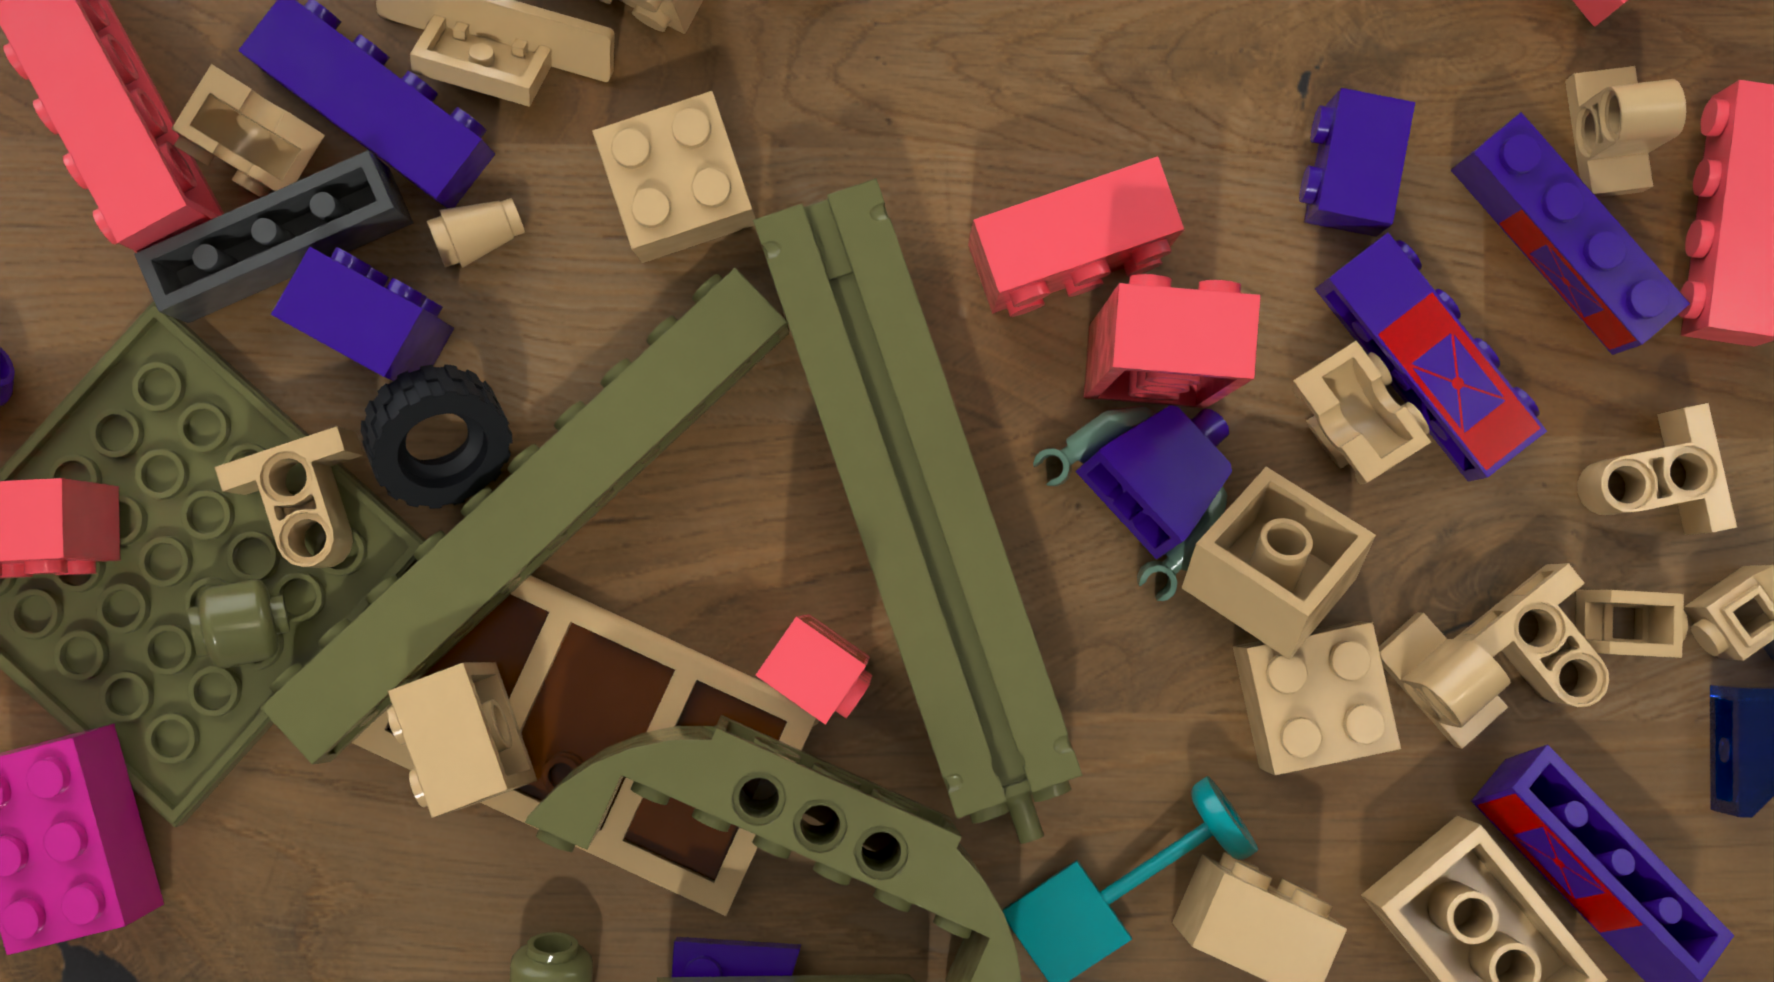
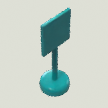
M1209 776L1197 782L1191 789L1192 801L1204 823L1102 891H1099L1079 861L1075 860L1002 909L1008 925L1048 982H1069L1131 941L1132 936L1110 904L1210 837L1214 836L1223 849L1232 858L1237 860H1244L1259 850L1234 807Z

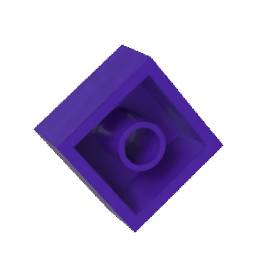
M309 246L271 313L272 316L392 381L397 379V375L407 370L410 373L419 370L420 366L434 365L454 330V327L438 318L443 308L441 305L395 278H392L387 288H385L384 286L389 279L388 276L338 247L335 248L331 257H328Z

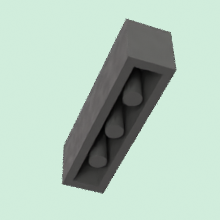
M367 150L137 252L134 255L158 311L186 323H191L292 278L309 246L331 257L336 247L348 253L414 222L390 168Z

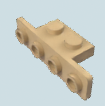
M376 0L377 13L380 17L424 30L410 53L411 72L530 107L551 67L603 82H608L614 72L615 33L609 27L515 0Z

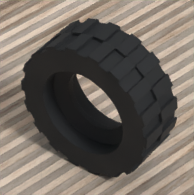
M444 364V367H433V365L420 366L419 370L410 373L407 370L397 375V379L390 384L385 383L377 391V397L373 401H369L365 409V421L361 420L360 431L364 439L362 444L377 482L381 487L385 486L388 495L395 500H404L407 505L417 508L419 505L429 506L430 509L442 508L443 505L448 504L455 506L464 503L465 499L477 494L491 481L495 482L502 474L501 468L504 463L509 461L511 455L509 444H513L512 432L508 426L509 422L492 388L486 381L482 383L477 374L468 369L465 372L458 370L457 366ZM440 414H455L465 421L468 428L467 439L455 451L443 457L429 460H419L408 452L406 448L407 434L419 422Z

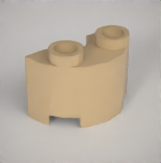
M213 64L208 68L171 128L180 135L174 144L175 147L207 166L210 165L214 157L219 158L237 169L231 179L232 181L259 197L268 195L271 190L277 191L297 182L325 136L288 111L263 98L251 88Z
M1356 340L1293 380V391L1296 397L1302 398L1314 414L1306 422L1320 445L1340 469L1350 464L1356 472L1357 483L1361 485L1378 477L1430 444L1431 441L1427 437L1429 433L1428 424L1421 412L1410 402L1400 406L1388 393L1386 386L1392 383V377L1387 366L1375 353L1370 352L1366 354Z

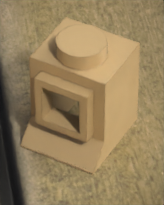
M1774 565L1742 566L1684 606V610L1694 623L1691 626V632L1706 652L1712 656H1717L1719 659L1744 661L1774 640ZM1754 598L1764 613L1745 626H1742L1733 612Z
M1576 590L1575 627L1596 653L1682 658L1683 641L1688 631V619L1683 610L1684 594L1624 590ZM1614 607L1635 608L1634 639L1613 638Z

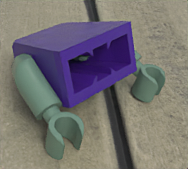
M1169 405L1158 413H1154L1145 406L1107 410L1067 437V446L1060 451L1054 448L1040 451L1034 459L1033 467H1037L1050 456L1059 457L1063 463V471L1059 477L1052 479L1046 484L1048 486H1059L1069 479L1072 472V464L1077 461L1083 463L1075 471L1155 559L1164 554L1167 555L1163 562H1147L1140 568L1137 574L1139 587L1154 572L1167 574V584L1155 596L1157 601H1165L1170 599L1177 590L1176 574L1181 569L1184 571L1188 570L1196 543L1226 511L1228 495L1223 485L1232 473L1231 463L1216 447L1229 435V427L1221 415L1207 408L1202 409L1191 420L1179 407Z

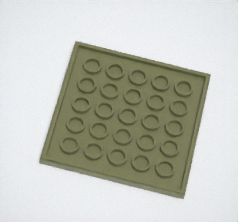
M153 301L0 469V481L65 478L119 486L120 561L96 562V574H33V577L0 578V669L71 734L114 723L132 789L175 828L183 825L274 724L260 707L274 695L270 686L276 678L296 663L300 662L305 666L322 650L318 642L330 628L346 618L353 622L370 606L366 601L368 594L387 577L395 574L400 578L417 562L413 555L426 539L345 466L339 463L331 466L352 530L353 544L350 553L343 562L334 567L327 568L301 567L293 565L284 559L277 548L260 491L247 495L222 492L215 467L309 436V434L183 321L160 313ZM301 463L294 465L288 471L286 477V487L293 496L303 489L307 480L306 470ZM318 522L310 526L305 535V546L308 552L315 556L324 548L326 542V533ZM248 579H259L267 586L270 598L283 595L287 609L290 632L278 635L279 648L276 655L268 660L226 669L216 667L209 659V656L199 658L192 638L188 608L198 606L199 596L204 589Z

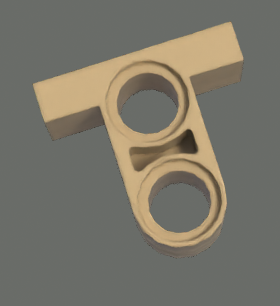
M1635 66L1581 72L1571 75L1565 80L1580 179L1597 198L1640 193L1652 188L1653 180L1648 153L1677 137L1682 132L1685 124L1686 99L1680 83L1675 79L1638 83Z
M1709 403L1657 414L1664 448L1597 461L1588 465L1581 472L1577 482L1578 495L1582 504L1589 511L1598 515L1633 513L1678 504L1685 535L1712 533L1737 528ZM1675 459L1683 465L1686 471V479L1681 488L1673 483L1670 476V467ZM1613 471L1622 476L1625 482V494L1620 501H1617L1608 489V480Z
M336 426L215 467L222 492L247 495L260 491L277 548L282 557L291 564L312 568L334 567L343 562L350 553L353 544L352 530L331 466L363 456L355 431ZM301 463L306 470L307 480L303 489L293 496L286 487V477L288 471L294 465ZM318 522L326 533V542L320 553L313 556L305 546V535L310 526Z
M1569 563L1546 564L1454 638L1470 640L1482 647L1492 657L1502 651L1535 693L1545 701L1573 707H1588L1599 702L1607 692L1609 672L1605 663L1558 606L1585 584ZM1528 611L1537 619L1539 628L1537 636L1529 644L1519 634L1520 619ZM1571 661L1578 671V681L1573 690L1566 693L1560 685L1559 675L1562 667Z
M1415 613L1379 646L1383 668L1454 747L1463 749L1508 708L1498 694L1511 682L1498 662L1482 647L1470 640L1447 639L1425 613Z

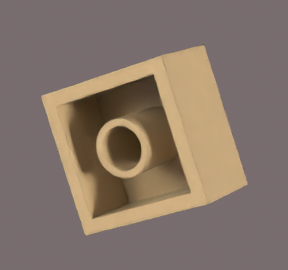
M713 91L592 130L631 249L642 263L755 226L753 220L756 217Z
M1265 467L1196 543L1182 589L1290 660L1356 580L1376 535L1270 468Z
M1352 621L1315 629L1290 660L1262 641L1233 646L1260 769L1272 775H1280L1401 749L1373 622Z
M463 662L388 691L393 705L387 710L391 731L398 743L401 745L406 744L414 766V769L409 772L410 786L419 805L423 808L428 806L431 818L467 808L537 781L496 662Z
M1226 852L1223 853L1220 862L1202 854L1172 922L1193 948L1268 982H1325L1347 931V928L1329 916L1333 906L1317 898L1318 895L1283 878L1278 888L1271 886L1270 883L1273 878L1260 872L1259 868L1251 863L1234 859Z

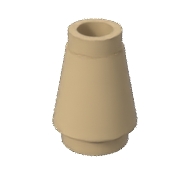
M512 198L503 201L498 200L439 210L441 216L427 221L445 268L458 263L464 268L514 239L515 236L525 233Z

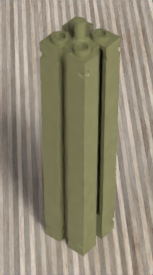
M877 178L828 194L827 200L803 207L801 203L754 219L753 222L956 818L970 815L972 823L975 824L994 819L1009 812L1019 842L1024 844L1044 836L1033 800L1034 802H1041L1063 795L1071 790L1068 780L1083 775L1075 752L1070 744L1068 731L891 219L888 217Z

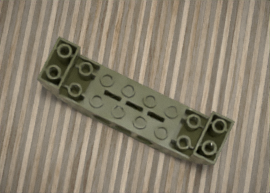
M723 715L720 716L716 726H675L650 731L603 749L573 769L537 805L525 821V823L539 829L536 834L539 840L554 848L573 852L575 845L588 850L605 820L623 778L626 777L634 781L631 790L645 799L667 805L670 797L694 807L695 809L691 816L711 828L728 832L731 824L755 834L752 843L770 854L788 859L791 851H794L816 861L813 870L831 881L842 885H849L853 877L876 887L873 896L890 907L909 912L912 904L936 914L933 920L934 924L947 932L963 938L946 976V982H1021L1018 954L1005 915L972 858L959 843L962 836L950 816ZM763 778L772 782L777 790L768 799L756 800L746 795L742 787L751 779ZM817 805L828 806L835 811L831 821L819 826L807 823L802 816L806 810ZM885 832L893 836L890 844L882 850L871 851L863 847L867 837L874 833Z

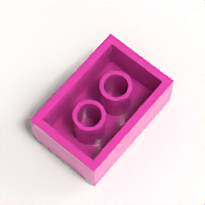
M114 723L0 753V933L6 955L125 927L164 905Z

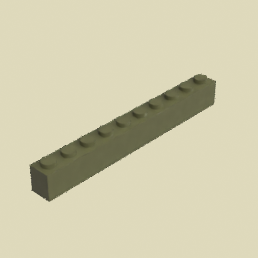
M736 268L724 278L720 274H715L704 282L692 297L696 304L679 320L674 316H670L661 322L646 340L650 347L636 360L631 362L628 358H625L611 368L600 382L604 389L587 405L579 401L568 408L554 424L558 432L541 448L536 444H532L518 454L507 468L511 475L494 491L486 487L475 494L461 509V514L465 518L447 535L443 531H438L424 541L413 555L417 562L400 578L393 574L380 582L366 597V601L370 606L353 622L346 618L330 628L318 642L322 650L305 666L300 662L296 663L276 678L270 686L274 695L260 709L312 765L328 763L335 759L392 705L388 694L389 690L418 680L426 674L789 334L787 321Z

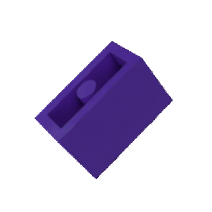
M1340 88L1326 106L1320 105L1318 107L1310 136L1312 143L1319 144L1315 166H1307L1299 193V202L1307 204L1304 223L1375 237L1393 224L1415 102Z

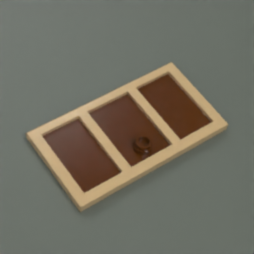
M532 575L421 677L429 676L463 662H496L537 781L480 803L525 823L528 815L573 769L603 749L638 734L675 726H716L720 716L723 715L802 751L812 727L819 723L818 719L767 683ZM387 710L352 742L409 770L414 769L406 744H399L391 731ZM624 777L605 820L588 850L577 845L575 847L727 916L758 848L752 843L755 834L731 824L728 832L711 828L691 816L695 809L694 807L671 797L667 805L645 799L631 790L634 781ZM763 778L751 779L742 787L746 795L756 800L768 799L777 790L772 782Z

